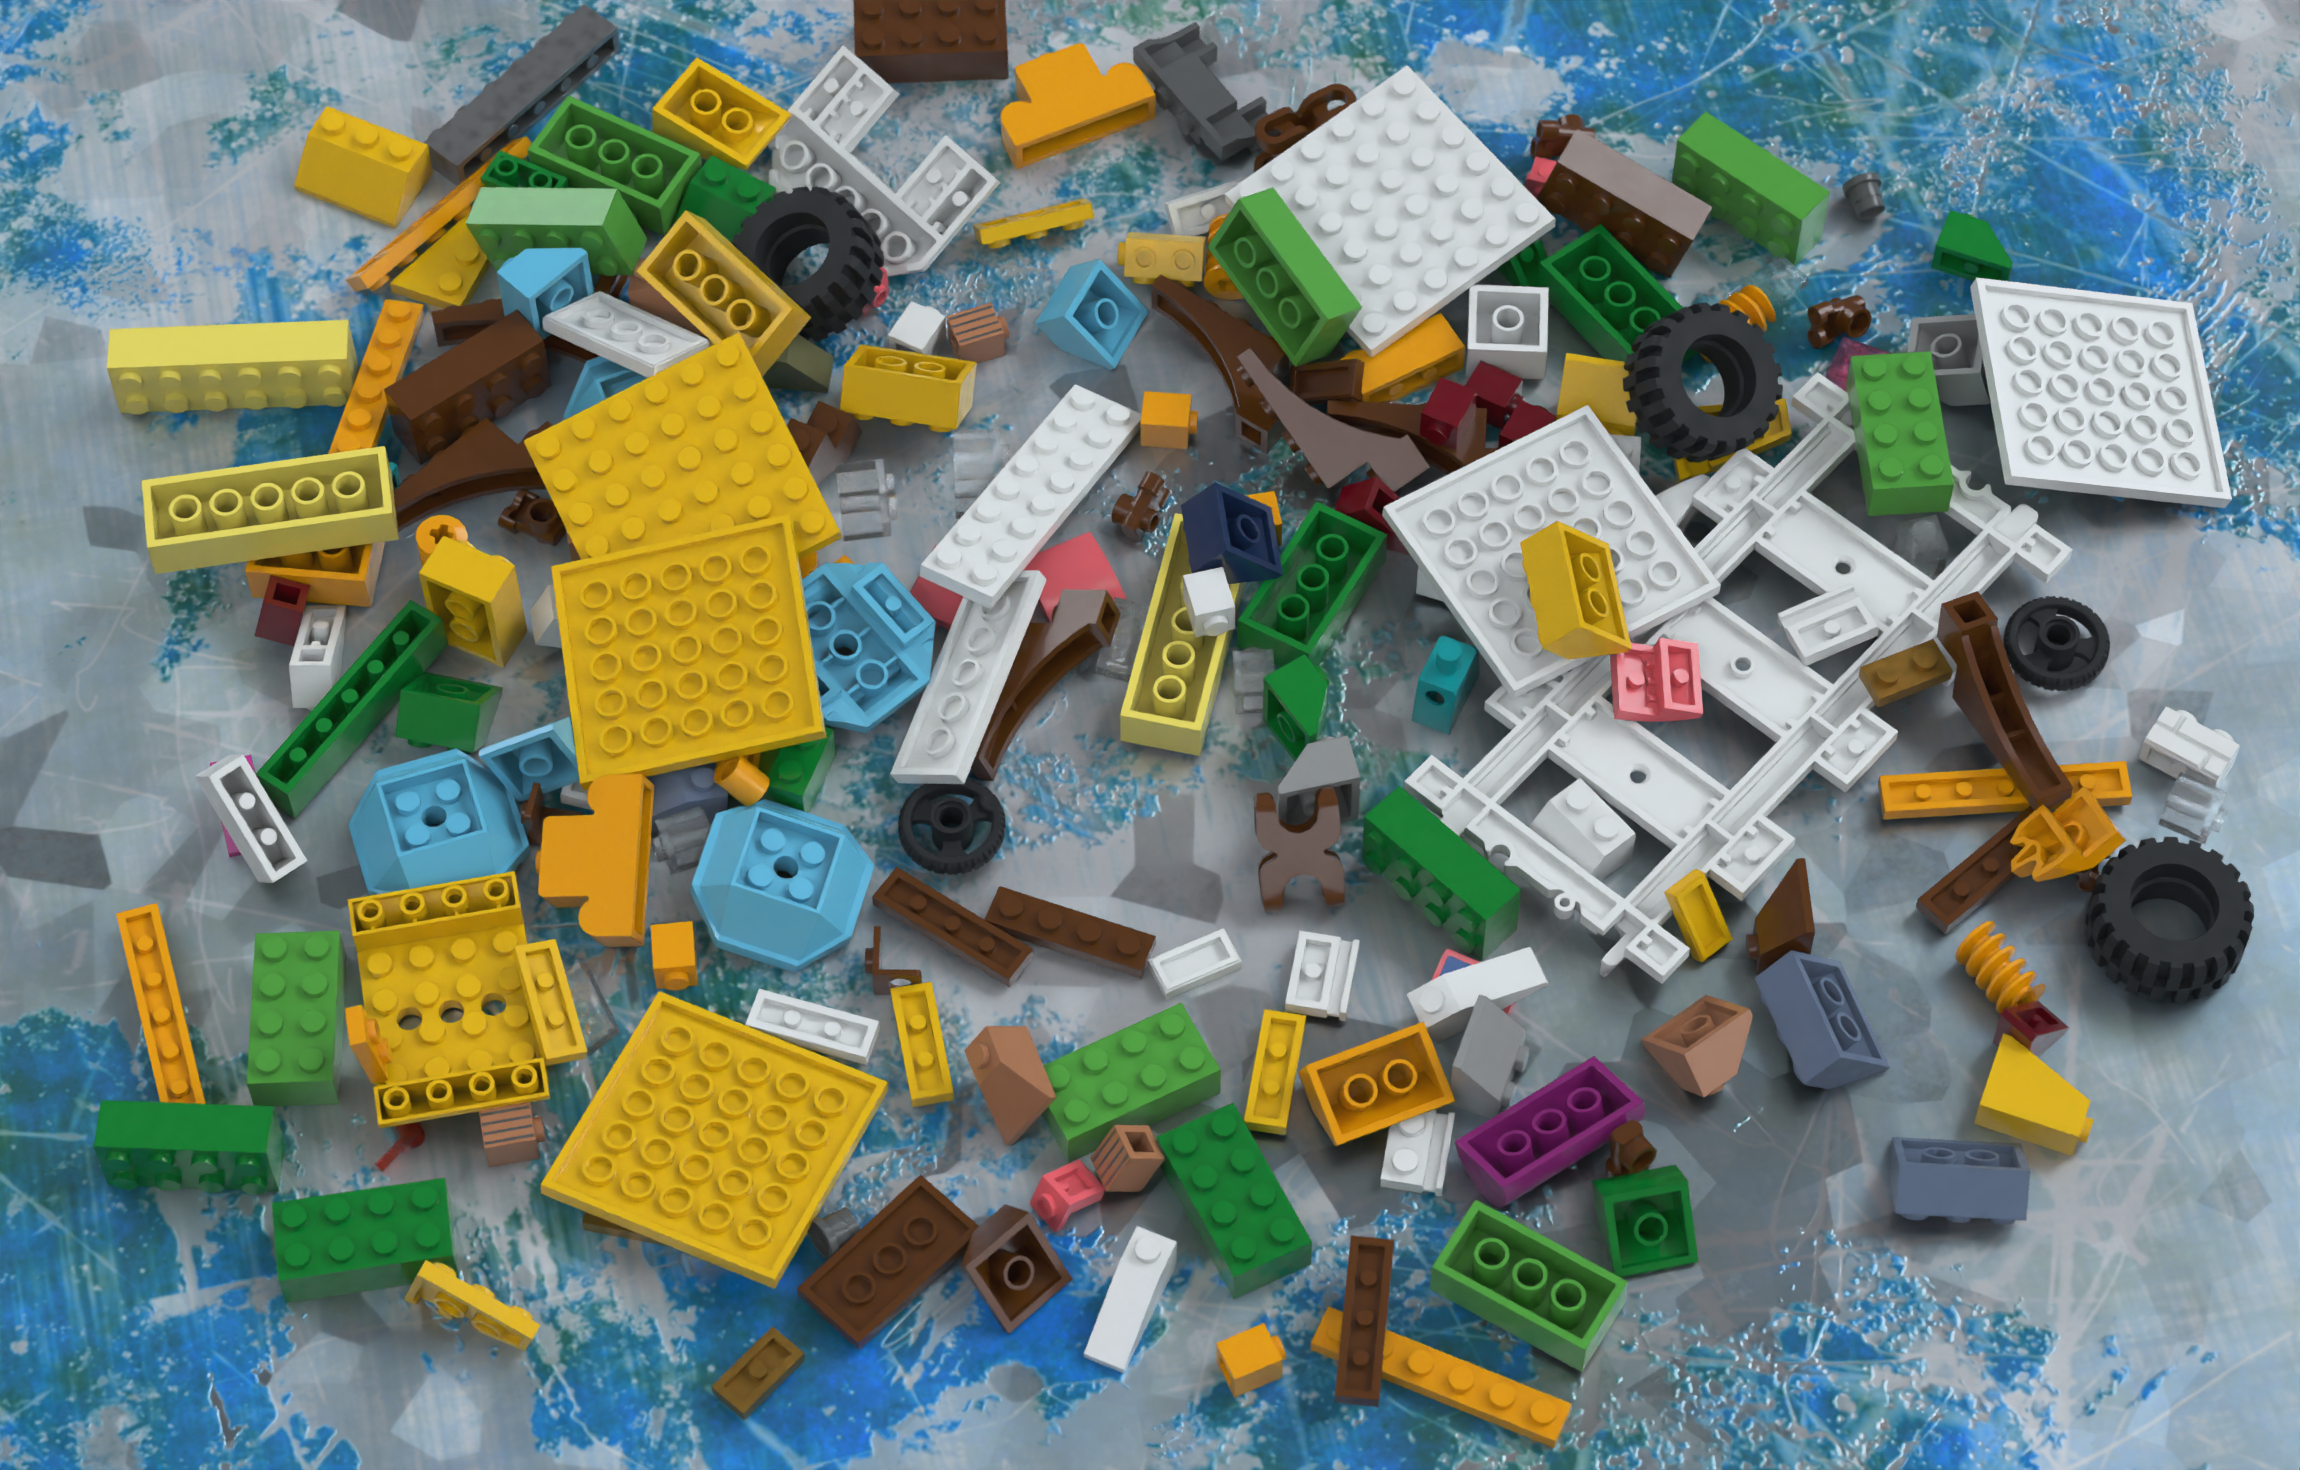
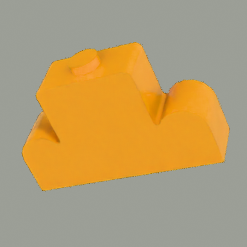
M1077 43L1052 53H1045L1036 59L1015 67L1016 95L1020 101L1006 105L1001 112V140L1004 149L1017 170L1155 119V93L1138 66L1131 63L1115 64L1107 71V75L1103 76L1083 43Z
M643 774L600 776L592 782L587 792V801L594 811L593 815L548 816L543 821L541 850L537 851L535 857L536 871L539 874L538 893L556 908L581 907L578 916L579 925L585 933L602 946H644L655 785Z

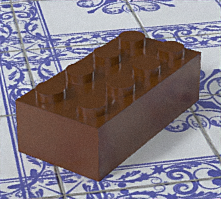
M853 0L855 55L888 84L1009 79L1005 0Z
M1578 128L1536 198L1550 212L1560 214L1577 224L1585 232H1589L1601 224L1635 259L1646 264L1650 270L1661 273L1668 278L1674 273L1712 209V206Z
M515 310L385 388L384 391L394 435L414 459L422 465L432 459L438 451L445 450L458 440L468 427L475 426L485 417L491 422L498 418L506 417L517 406L531 398H537L542 395L552 384L544 340L521 313Z

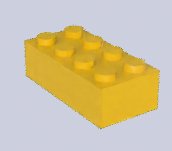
M685 210L636 270L714 344L740 332L762 377L811 319L810 315L707 220Z

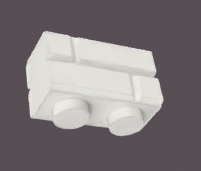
M2165 707L2146 736L2139 759L2198 791L2213 797L2223 779L2231 770L2240 745L2234 742L2227 732L2219 729L2211 730L2199 724L2196 718L2189 712L2184 710L2175 711Z

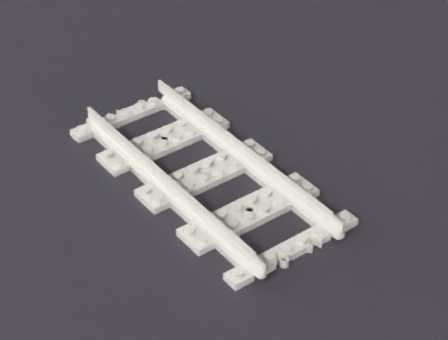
M1818 372L1793 396L1791 403L1792 407L1818 425L1775 468L1748 449L1743 448L1737 451L1692 496V506L1718 524L1694 549L1719 583L1753 550L1818 596L1852 583L1854 592L1858 597L1860 596L1879 626L1878 636H1876L1878 639L1834 684L1810 667L1804 666L1799 659L1712 597L1630 639L1631 643L1654 646L1659 638L1698 643L1701 688L1776 742L1731 790L1724 787L1636 721L1614 719L1613 704L1606 700L1612 693L1610 655L1596 656L1573 668L1570 672L1567 671L1512 699L1502 684L1485 701L1484 711L1511 731L1464 778L1431 755L1404 782V790L1441 817L1440 821L1460 838L1466 836L1481 847L1484 851L1485 859H1490L1495 853L1507 855L1509 859L1504 863V873L1516 874L1547 898H1555L1553 911L1558 918L1569 919L1573 916L1574 910H1577L1580 923L1596 935L1600 933L1602 936L1614 925L1620 934V940L1601 960L1600 975L1604 978L1625 958H1628L1663 984L1689 957L1690 951L1689 947L1661 927L1673 915L1664 891L1694 869H1698L1704 872L1706 878H1711L1742 901L1794 847L1795 838L1767 818L1785 797L1812 770L1846 793L1897 740L1898 731L1869 711L1875 703L1858 676L1860 667L1934 639L1953 670L1951 679L1942 683L1948 687L1955 679L1957 664L1937 638L1941 604L1976 591L1981 595L2013 561L2044 583H2047L2071 558L2073 549L2036 524L2038 513L2026 504H2020L2011 512L2010 505L1992 494L1989 484H1986L1981 490L1970 489L1967 484L1970 482L1971 471H1959L1952 465L1954 487L1949 510L1944 513L1976 534L1977 537L1935 580L1929 578L1810 494L1853 450L1857 451L1848 393ZM1839 563H1846L1850 566L1851 570L1847 574H1840L1836 571L1835 566ZM1747 663L1750 668L1746 671H1741L1736 668L1735 664ZM1547 757L1576 779L1581 778L1596 794L1672 849L1625 899L1499 806ZM1634 771H1641L1645 774L1646 779L1641 783H1635L1631 780L1630 775Z

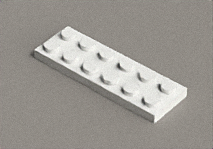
M1039 570L1022 571L991 609L968 598H962L930 676V682L925 688L890 773L898 783H965L1047 581Z

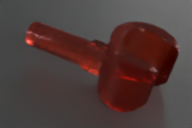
M419 1122L395 1126L400 1139L375 1163L379 1170L383 1171L407 1148L414 1149L424 1143L425 1132Z

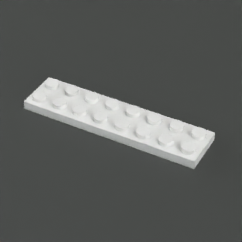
M1075 384L922 562L919 576L991 609L1139 432L1141 414Z

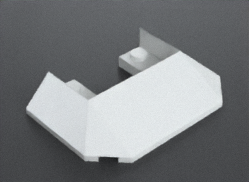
M843 45L788 109V112L791 113L790 120L769 143V148L772 150V169L769 170V185L775 187L778 193L786 191L790 194L793 193V188L806 186L810 191L812 187L827 188L830 192L839 193L857 209L878 235L881 242L880 249L884 253L883 268L887 270V276L925 272L1001 182L945 135L897 192L891 189L855 157L851 151L900 94Z

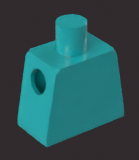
M1447 636L1439 637L1417 682L1412 713L1413 722L1450 735L1480 675L1478 649ZM1437 692L1444 697L1445 702H1436Z

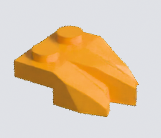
M2084 786L2053 813L2042 804L2018 825L2010 843L2024 848L2011 860V870L2020 878L2032 875L2033 880L2036 882L2059 878L2094 868L2103 859L2112 854L2126 839L2093 794Z

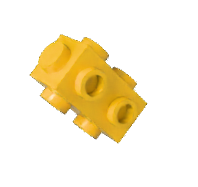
M1128 232L1126 242H1119L1117 265L1124 266V277H1133V283L1153 284L1162 275L1171 281H1178L1186 287L1195 286V281L1202 282L1204 276L1206 237Z

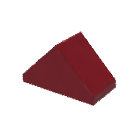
M2033 1001L2004 1009L2000 1014L1993 1044L1999 1047L2003 1033L2008 1034L2035 1056L2040 1057L2067 1032L2069 1027L2041 1002Z

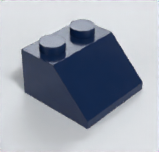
M1216 482L1181 505L1184 522L1183 529L1186 535L1189 564L1192 573L1223 567L1228 584L1277 579L1283 575L1271 507Z

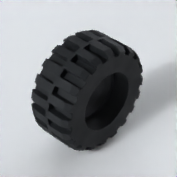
M807 186L793 188V193L790 194L782 191L773 195L774 200L766 203L763 201L756 207L757 212L751 218L747 216L741 223L743 228L741 233H735L731 244L811 316V319L798 334L808 341L810 337L814 341L828 338V334L833 331L839 334L847 329L846 324L852 319L857 321L864 314L862 311L866 304L871 305L877 294L874 288L875 286H880L883 272L879 268L884 265V253L880 249L881 242L870 224L839 193L830 192L827 188L812 187L810 191ZM830 243L826 259L811 277L795 285L782 286L785 271L798 254L811 246Z
M1706 302L1696 303L1651 323L1644 329V334L1638 336L1631 345V350L1634 353L1626 357L1624 369L1629 371V376L1623 378L1624 392H1629L1630 400L1626 401L1629 413H1635L1638 419L1635 425L1641 434L1647 432L1651 436L1648 440L1649 443L1658 450L1666 447V454L1678 460L1685 457L1688 462L1697 463L1722 458L1753 444L1755 439L1762 437L1768 431V422L1775 420L1779 411V406L1775 404V401L1782 399L1783 385L1778 384V377L1782 376L1780 363L1775 364L1772 354L1776 353L1772 343H1766L1762 337L1765 332L1757 323L1750 325L1747 322L1749 317L1739 310L1730 313V307L1719 303L1712 306ZM1687 349L1697 351L1706 356L1721 375L1724 385V402L1718 417L1709 415L1695 406L1684 389L1681 365Z
M2164 837L2163 842H2156L2155 838L2140 840L2138 848L2133 844L2119 850L2117 857H2111L2106 862L2101 875L2097 877L2086 912L2085 924L2087 929L2085 936L2087 945L2094 948L2092 952L2094 961L2099 967H2107L2105 975L2113 983L2117 984L2121 981L2126 985L2125 991L2137 996L2138 992L2147 994L2150 1001L2161 1002L2164 997L2171 998L2172 1003H2182L2187 1001L2188 995H2193L2194 999L2208 996L2211 988L2220 989L2228 982L2230 974L2236 972L2253 928L2251 924L2254 918V905L2249 901L2251 892L2247 883L2244 881L2238 882L2241 873L2232 863L2226 866L2222 862L2224 856L2214 849L2207 852L2200 848L2201 843L2189 840L2188 844L2178 842V837ZM2160 898L2177 901L2189 907L2199 916L2205 926L2206 933L2187 941L2162 939L2142 927L2135 918L2131 908L2140 902Z

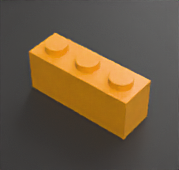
M1439 313L1421 322L1373 358L1362 349L1353 350L1340 360L1359 359L1364 362L1361 401L1356 402H1394L1439 381L1440 377L1445 378L1462 370L1464 367L1465 345L1442 313Z

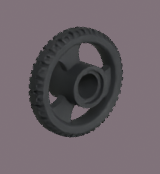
M2056 596L2040 597L2033 599L2032 602L2028 601L2023 604L2008 620L2003 637L2006 655L2015 673L2020 674V677L2026 682H2031V685H2035L2038 688L2044 687V690L2054 691V689L2057 691L2074 690L2092 682L2104 669L2110 651L2109 634L2101 618L2096 613H2093L2091 608H2088L2086 605L2083 606L2081 602H2077L2074 599L2071 601L2069 598L2061 596L2059 598H2056ZM2070 618L2081 623L2090 632L2092 637L2079 638V628ZM2029 621L2035 624L2039 631L2033 653L2023 655L2018 644V634L2022 626ZM2051 642H2058L2062 645H2055ZM2074 656L2080 657L2088 663L2083 668L2070 673L2048 672L2065 670L2072 664Z
M966 778L964 784L921 785L904 802L898 820L900 842L907 855L917 865H921L922 868L930 872L933 870L934 873L942 875L948 873V875L965 874L972 872V869L976 870L984 866V863H988L994 857V854H997L1003 843L1006 830L1005 814L998 798L986 786H982L981 783L974 780L970 781L968 778ZM944 795H963L973 799L970 805L962 799L955 797L941 799L934 806L930 803V800ZM978 822H990L991 830L986 841L979 848L967 854L964 850L973 841V825ZM950 823L959 824V826L955 828L945 827V825ZM926 824L931 826L932 840L934 845L940 850L939 854L936 855L927 851L917 842L913 834L912 825Z

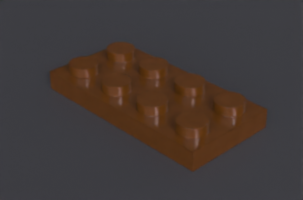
M920 1174L797 1288L798 1296L860 1350L967 1250L972 1233L979 1225Z

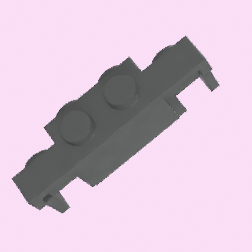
M1196 22L1169 36L1147 39L1133 47V62L1154 84L1157 104L1163 110H1168L1175 117L1178 127L1185 135L1190 134L1199 146L1206 143L1221 161L1246 147L1252 152L1261 148L1255 140V127L1261 118L1269 115L1266 112V100L1261 96L1237 110V100L1207 68V66L1217 61V46L1214 42L1206 45L1201 40L1200 26ZM1269 131L1266 134L1277 137L1279 131Z

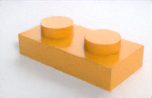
M362 1005L345 1008L349 1044L372 1084L387 1081L386 1064L392 1063V1052L388 1039H381L380 1028L376 1018L369 1019Z

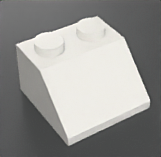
M1581 778L1550 799L1529 826L1531 830L1599 881L1605 879L1633 857L1636 833Z

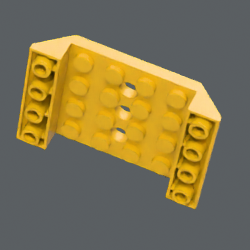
M515 871L348 899L352 936L357 950L365 1012L369 1019L376 1018L380 1028L381 1039H388L392 1052V1063L386 1064L388 1080L375 1083L373 1087L379 1129L550 1099L547 1066H545L544 1057H541L513 957L515 946L528 944ZM498 1000L506 1005L503 1012L498 1015L491 1016L483 1012L484 1006L490 1001ZM449 1008H458L464 1012L462 1018L454 1023L443 1021L441 1016ZM408 1015H416L422 1019L420 1025L412 1030L400 1028L399 1023Z

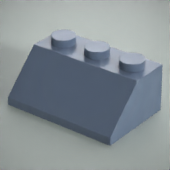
M1791 950L1755 977L1761 991V1001L1771 1012L1777 1025V1036L1783 1045L1787 1047L1794 1062V1073L1804 1085L1829 1090L1885 1072L1890 1068L1841 961Z
M1892 1137V1202L1895 1214H1902L1904 1218L1910 1220H1925L1928 1218V1215L1945 1216L1947 1220L1959 1223L1969 1222L1971 1218H1986L1990 1222L1999 1225H2010L2015 1220L2026 1221L2030 1169L2021 1144Z

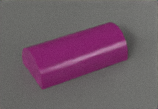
M1593 1056L1457 1139L1455 1145L1467 1174L1480 1193L1494 1206L1503 1208L1608 1143L1610 1134L1618 1126L1630 1120H1635L1639 1123L1644 1121L1646 1116L1645 1105L1640 1097Z

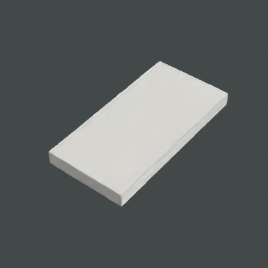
M601 291L542 317L544 331L647 378L655 376V374L711 346L710 340Z

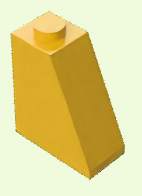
M2003 1033L1974 1124L2073 1156L2078 1141L2087 1143L2094 1119L2086 1117L2091 1102L2087 1097L2014 1037Z

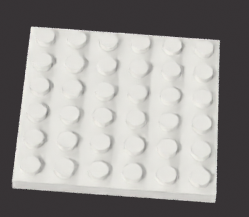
M1408 65L1225 193V202L1233 208L1239 198L1272 187L1276 190L1362 306V309L1346 331L1371 358L1555 227L1553 215Z
M1976 278L1970 289L2005 485L2226 508L2232 497L2192 303Z
M1588 405L1383 507L1382 516L1512 699L1594 658L1585 657L1568 660L1543 649L1538 640V626L1534 609L1530 603L1531 593L1527 575L1522 566L1523 555L1520 542L1555 521L1564 523L1609 544L1630 639L1720 592L1721 584Z

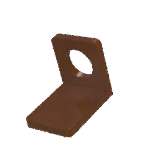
M534 782L529 800H525L522 806L521 824L527 827L530 844L541 846L543 821L546 817L584 815V813L545 807L541 784Z
M874 926L873 948L865 949V973H872L874 995H891V988L922 983L921 970L882 969L881 926ZM905 979L912 983L908 985H895L890 983V981Z

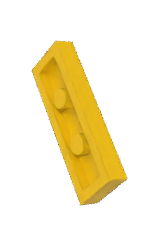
M1082 198L974 224L973 228L976 240L982 245L987 244L989 249L1007 246L1011 244L1010 238L1025 235L1027 240L1048 235L1047 229L1062 226V229L1065 231L1078 229L1085 226L1084 220L1095 217L1092 203Z
M556 939L515 946L513 957L541 1057H544L545 1066L585 1059L588 1051Z
M932 981L891 988V1000L912 1107L954 1100V1091Z
M1264 1009L1244 1122L1249 1130L1286 1135L1305 1031L1306 1015Z

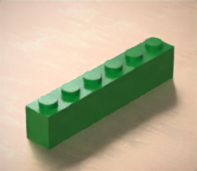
M409 600L259 769L256 776L276 808L295 819L400 700L401 689L423 674L448 646L442 618L414 601Z

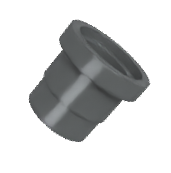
M1870 172L1857 175L1846 181L1842 186L1845 197L1851 200L1852 206L1860 220L1874 218L1885 211L1883 197L1879 189L1882 183L1877 173Z
M844 1207L824 1218L815 1217L808 1230V1235L820 1255L829 1259L860 1231V1226L853 1213Z

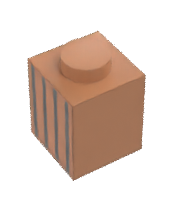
M992 303L947 316L948 340L957 359L977 362L976 364L1005 356V339L1010 337L1009 329L1004 316L997 317Z
M530 1102L479 1111L484 1149L489 1168L540 1159L538 1143L546 1141L542 1116L533 1117Z
M1114 1125L1090 1159L1107 1192H1141L1165 1160V1157L1149 1125Z

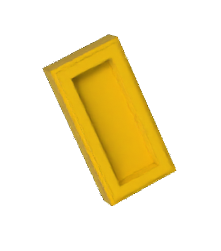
M1694 869L1664 891L1686 944L1690 948L1693 959L1703 962L1733 939L1703 871Z

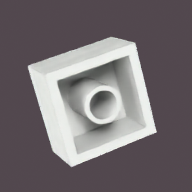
M1473 285L1469 288L1466 376L1472 375L1481 360L1519 378L1545 379L1549 288Z

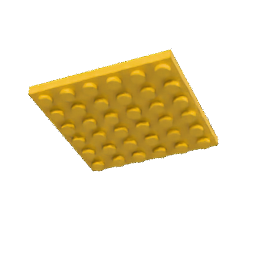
M740 332L524 440L526 448L580 559L790 514L793 521L799 560L843 538Z
M790 514L551 566L579 781L583 790H588L594 780L604 775L643 774L645 777L736 758L739 757V754L745 756L827 738L794 526Z
M659 991L540 1184L541 1194L775 1289L810 1229L812 1220L818 1215L888 1092V1082Z

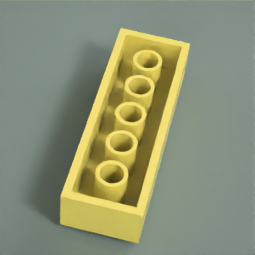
M348 320L109 329L107 371L120 413L139 415L146 412L166 411L182 413L191 410L223 411L225 409L243 408L260 410L268 407L302 408L304 406L320 405L339 407L347 404L359 369Z
M385 446L141 480L147 549L155 574L399 540L392 474Z
M1175 513L1120 713V741L1201 756L1234 629L1218 636L1205 635L1195 638L1183 598V575L1192 574L1189 564V553L1183 529L1182 514ZM1246 582L1228 584L1235 604V622Z

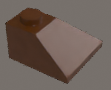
M1797 858L1755 918L1753 934L1746 935L1748 960H1755L1756 975L1762 973L1791 950L1811 954L1815 928L1805 858Z
M1006 1204L973 1231L961 1264L1004 1332L1008 1334L1072 1280V1277L1030 1212Z

